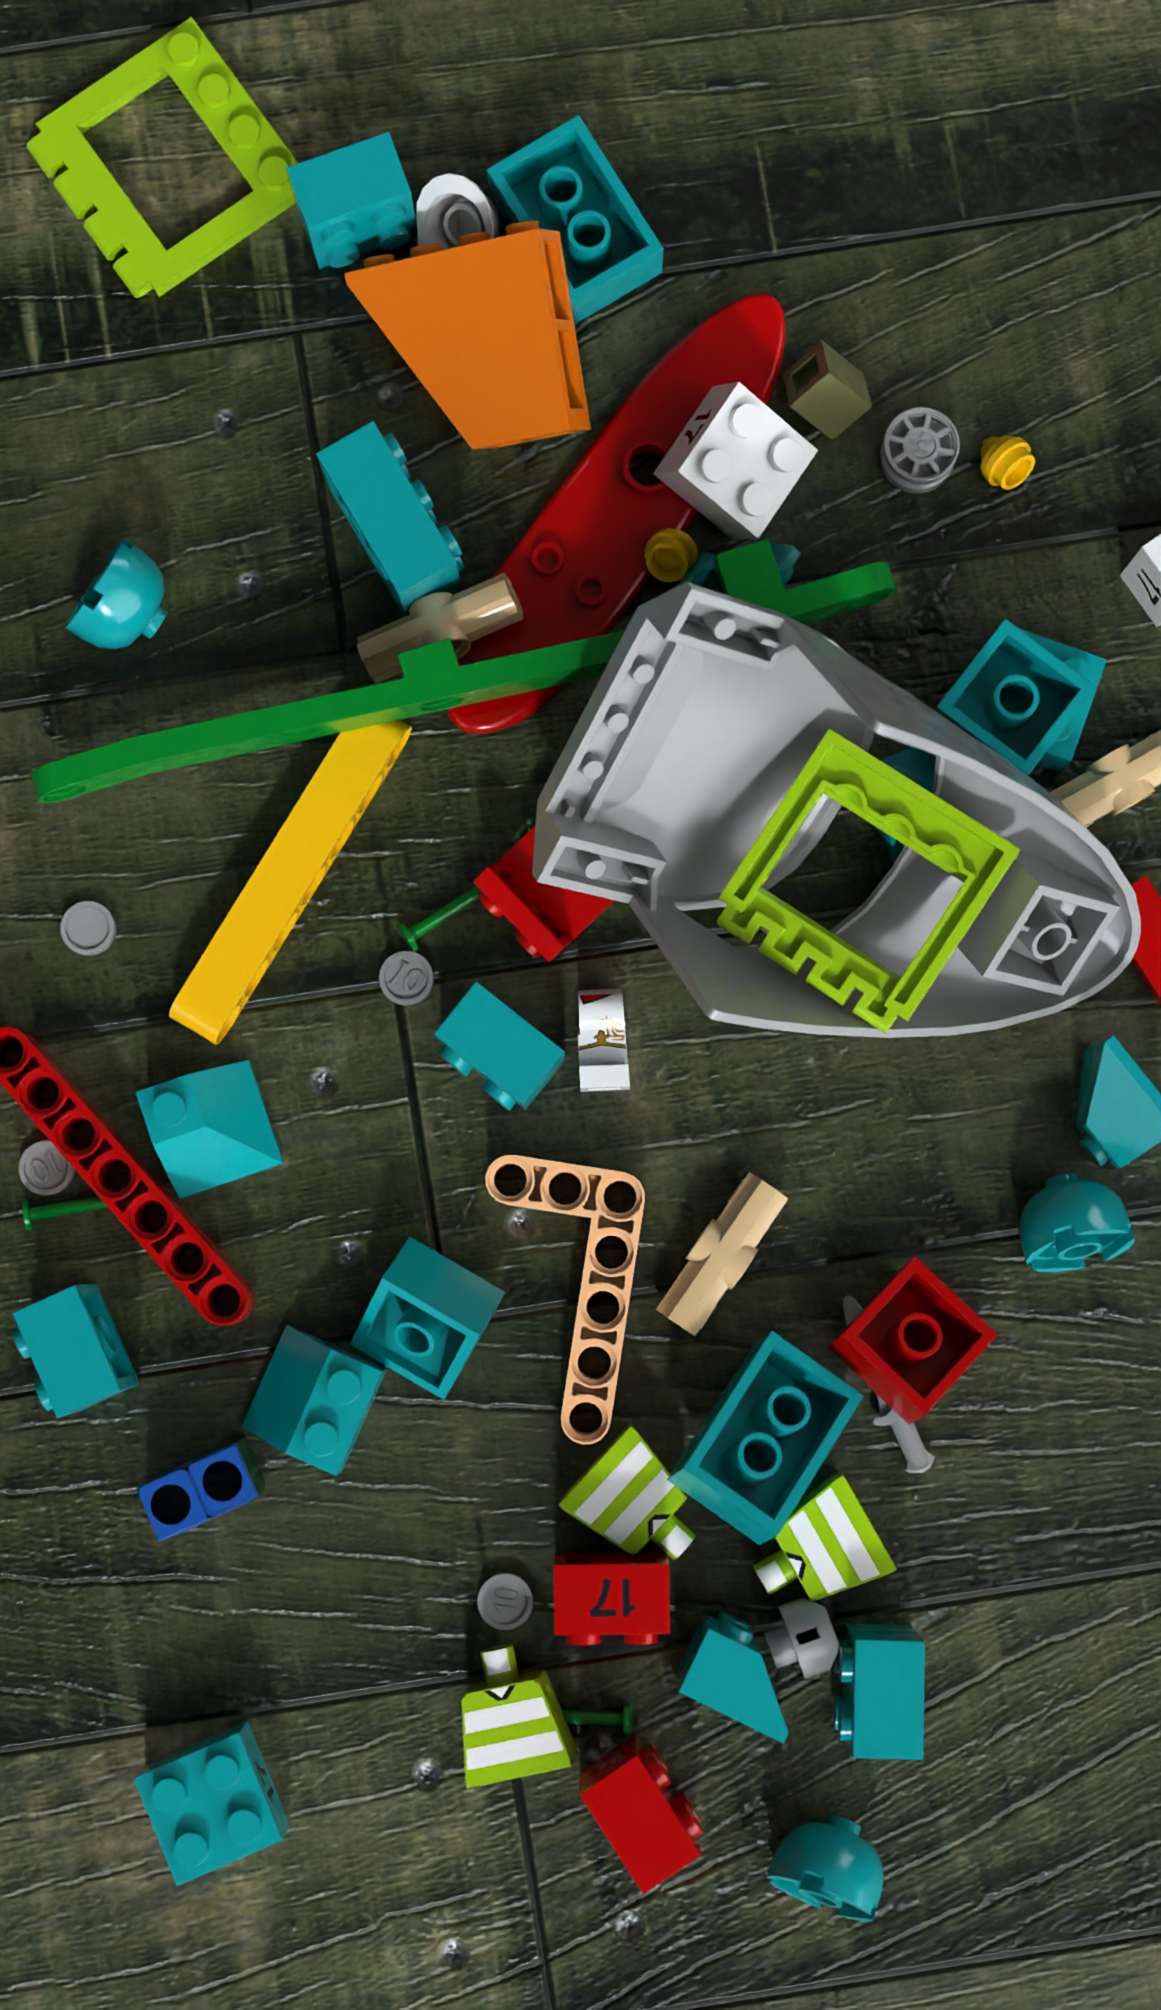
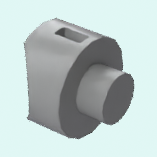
M803 1597L779 1605L778 1608L784 1625L764 1632L776 1668L778 1669L798 1661L804 1679L829 1671L840 1646L825 1606ZM815 1628L818 1639L802 1645L798 1644L796 1635Z

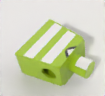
M631 1422L559 1500L558 1505L565 1512L632 1556H635L651 1539L670 1558L675 1560L696 1537L674 1515L687 1499L686 1493L667 1480L671 1473Z
M839 1470L827 1477L798 1502L779 1535L775 1537L781 1550L753 1565L769 1596L799 1579L811 1601L828 1597L891 1574L897 1570L846 1478Z
M513 1644L499 1645L480 1651L486 1682L469 1686L462 1693L461 1700L465 1782L467 1789L572 1767L578 1757L577 1747L568 1724L563 1717L562 1709L546 1671L539 1670L519 1675Z

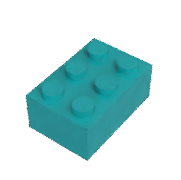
M579 115L486 169L489 196L507 225L525 221H538L540 229L560 231L574 325L662 273L664 248Z
M372 421L316 453L329 490L404 617L410 615L409 609L411 605L423 596L437 592H447L453 595L462 589L459 571L465 569L459 556L462 554L460 547L446 525L439 529L435 526L438 521L432 511L434 504L419 479L411 483L408 479L411 476L404 464L407 462V459L391 432L382 436L376 424Z
M771 1330L753 1344L667 1480L760 1545L779 1535L864 1395Z

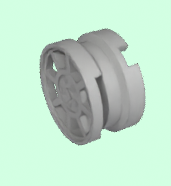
M917 407L902 412L890 423L880 448V465L885 477L895 487L909 493H925L936 489L948 478L958 457L960 440L957 429L947 416L935 409ZM931 417L940 421L944 426H942L937 421L932 420Z

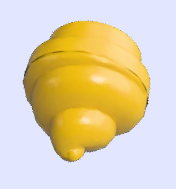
M1004 435L1001 437L991 436L983 440L980 468L982 476L992 486H1001L1004 490H1011L1019 486L1030 475L1035 465V458L1030 454V445L1023 438Z
M673 528L662 529L654 533L647 542L644 551L649 572L656 579L663 582L681 581L692 565L696 563L699 555L694 540L685 532Z

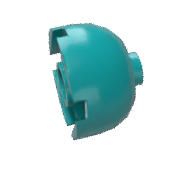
M123 537L106 559L105 563L108 565H105L98 576H95L70 615L67 621L68 624L65 626L67 630L82 640L99 648L119 649L127 647L141 634L151 639L168 613L160 607L165 593L164 578L155 561L142 549Z
M1074 1173L1060 1174L1046 1180L1045 1188L1035 1193L1023 1208L1019 1221L1020 1242L1026 1264L1031 1263L1032 1270L1037 1272L1055 1273L1085 1268L1086 1263L1082 1258L1101 1252L1103 1261H1107L1128 1250L1135 1242L1128 1213L1119 1196L1111 1188L1096 1181L1078 1179Z
M829 1815L827 1824L814 1821L806 1822L794 1827L782 1838L774 1854L767 1878L771 1879L770 1883L774 1887L809 1905L820 1909L821 1904L839 1908L837 1913L839 1916L863 1922H873L881 1897L884 1875L882 1861L875 1848L869 1842L859 1837L861 1826L846 1818Z

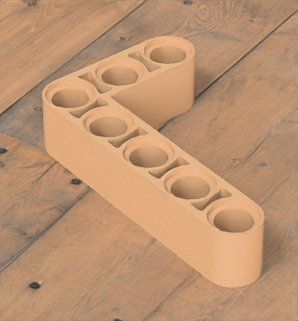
M504 1155L492 1162L485 1175L488 1192L496 1201L509 1206L591 1218L562 1404L561 1426L564 1433L572 1441L582 1445L593 1444L607 1434L611 1424L644 1210L645 1192L641 1182L633 1175L625 1172L518 1155ZM507 1165L521 1167L527 1177L525 1188L515 1196L503 1195L496 1186L497 1173ZM562 1173L574 1175L581 1183L582 1191L580 1197L569 1205L556 1203L550 1195L551 1181ZM625 1182L634 1189L636 1201L630 1211L615 1213L606 1207L604 1193L610 1184ZM606 1236H616L623 1240L627 1246V1258L617 1268L602 1266L595 1256L597 1243ZM598 1291L612 1293L619 1302L617 1316L607 1323L594 1321L587 1312L588 1299ZM597 1346L603 1348L609 1354L611 1365L604 1375L591 1378L580 1370L578 1359L584 1349ZM589 1402L595 1404L600 1409L602 1421L596 1430L583 1433L572 1426L570 1413L577 1404Z

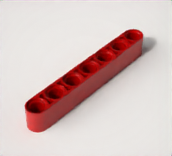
M0 1027V1053L5 1043L12 1039H18L23 1047L22 1059L13 1067L6 1068L1 1061L0 1055V1084L206 1320L219 1326L236 1324L245 1320L253 1311L255 1304L254 1291L249 1282L37 1039L29 1033L16 1028ZM52 1079L58 1086L59 1096L53 1106L42 1109L36 1101V1091L41 1083ZM88 1120L95 1130L94 1141L88 1148L78 1150L72 1143L71 1133L77 1123ZM117 1161H124L131 1171L130 1183L123 1190L115 1192L107 1183V1172L112 1164ZM152 1202H159L167 1211L166 1225L157 1233L148 1231L142 1221L144 1209ZM188 1243H194L200 1247L204 1257L202 1267L193 1275L185 1273L178 1264L179 1251ZM224 1284L233 1286L240 1295L239 1308L231 1316L222 1315L214 1305L215 1292Z

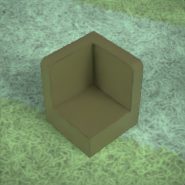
M822 340L783 373L789 407L829 438H836L872 407L864 374Z

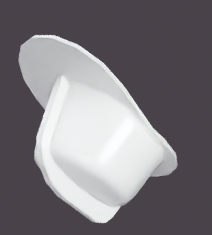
M447 173L434 177L423 187L417 201L416 211L418 246L439 243L442 245V250L458 247L457 238L463 235L489 232L490 239L500 236V218L497 208L490 198L483 194L478 185L465 176Z

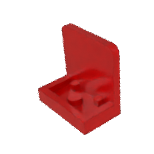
M534 826L503 857L488 866L473 882L481 890L477 894L481 903L496 917L501 918L505 915L519 930L515 937L521 946L533 957L538 958L542 955L550 962L615 900L537 882L532 875L535 840Z

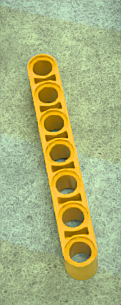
M396 720L339 733L178 993L169 1012L171 1019L214 1045H218L224 1039L410 737L411 725L402 720Z

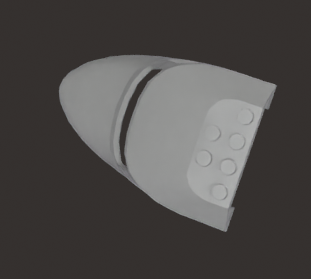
M688 582L637 607L537 799L532 875L535 880L543 884L628 903L707 1017L716 1021L807 1034L881 1038L949 1036L999 1029L1057 1013L1105 988L1131 962L1141 935V917L1135 891L1114 857L1071 811L1045 788L1001 755L928 707L911 693L888 681L847 654L839 645L819 631L780 612ZM829 728L866 752L869 751L874 735L877 733L935 754V772L931 793L1020 848V853L909 1021L907 1022L898 1016L886 1034L852 1013L864 994L857 988H855L847 1002L842 1006L805 982L808 974L816 964L812 959L808 958L799 973L794 975L758 951L759 947L733 946L682 912L726 907L727 904L718 897ZM825 794L821 796L762 886L768 891L799 867L822 839L840 810L841 804ZM904 846L891 869L867 900L834 928L829 929V931L902 977L950 905L959 888L963 885V882L907 846ZM763 927L761 928V930L766 934L769 933V931H767Z

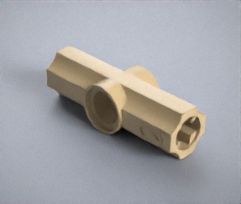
M502 573L455 595L447 592H437L423 596L411 605L409 609L410 615L358 637V644L356 645L370 677L376 683H379L402 673L397 654L450 638L456 658L459 659L470 650V642L523 620V610L509 578L505 573Z
M1161 730L1149 735L1146 739L1132 747L1126 744L1110 752L1085 768V773L1050 793L1065 805L1085 827L1090 826L1094 821L1109 813L1114 816L1154 793V788L1161 784Z
M749 1172L733 1192L717 1220L712 1218L685 1258L688 1260L687 1264L656 1307V1310L695 1336L715 1310L717 1303L727 1288L732 1290L759 1250L756 1248L757 1244L788 1198Z

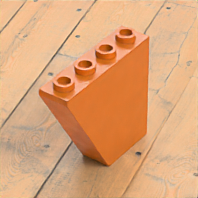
M525 221L506 226L507 235L490 239L489 232L463 235L457 238L458 247L442 250V245L439 243L416 246L410 249L411 258L395 261L394 255L366 258L363 260L364 269L345 273L348 287L472 449L500 448L591 430L560 231L540 229L538 221Z

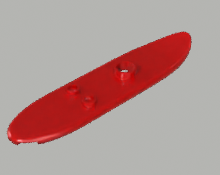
M753 294L738 299L718 310L678 341L641 379L491 577L493 578L505 573L509 578L523 610V620L470 642V650L463 657L457 659L459 666L609 634L652 576L647 568L646 558L644 557L645 547L651 536L659 530L667 528L678 529L684 532L698 514L695 508L665 483L661 482L653 486H644L637 483L629 470L630 461L636 455L643 452H650V456L656 458L659 455L664 458L713 386L740 382L767 405L779 374L785 345L786 325L781 304L775 297L768 294ZM567 684L447 709L451 721L467 733H490L513 724L515 725L526 719L548 703Z

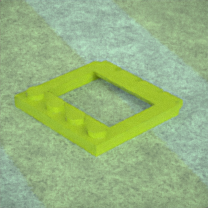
M192 17L38 121L36 125L40 133L29 140L26 148L48 178L58 176L54 180L53 185L78 219L88 217L84 221L83 227L108 261H112L127 252L114 263L113 269L135 298L144 296L152 289H154L159 297L296 203L286 168L298 164L297 160ZM170 75L253 191L166 250L85 139L83 133Z
M829 728L718 897L727 905L716 924L748 945L752 943L763 927L769 933L758 949L760 953L794 975L799 973L808 958L812 959L816 964L808 974L805 982L844 1006L855 988H857L864 994L852 1013L886 1034L898 1016L907 1022L909 1021L1020 853V848ZM823 794L963 882V885L959 888L950 905L902 977L762 887Z

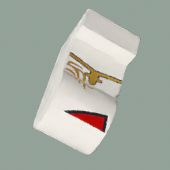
M622 988L578 990L580 1091L629 1090L630 1079Z

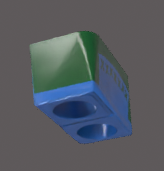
M245 1435L239 1441L238 1439L241 1436L159 1472L136 1488L159 1542L183 1534L251 1503L262 1496L265 1490V1480ZM217 1461H228L234 1464L242 1475V1486L239 1493L227 1501L212 1499L203 1487L204 1472L211 1464ZM188 1466V1473L185 1470H182L181 1468ZM168 1484L182 1487L188 1493L191 1502L187 1517L174 1525L161 1523L151 1502L156 1490Z

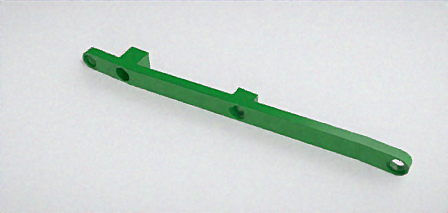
M769 539L715 555L714 573L722 594L780 612L804 625L877 603L897 591L888 562L864 565L785 590ZM625 630L459 666L451 639L448 638L397 654L404 675L402 679L127 738L45 764L33 770L30 775L38 802H60L152 773L599 677L605 671Z

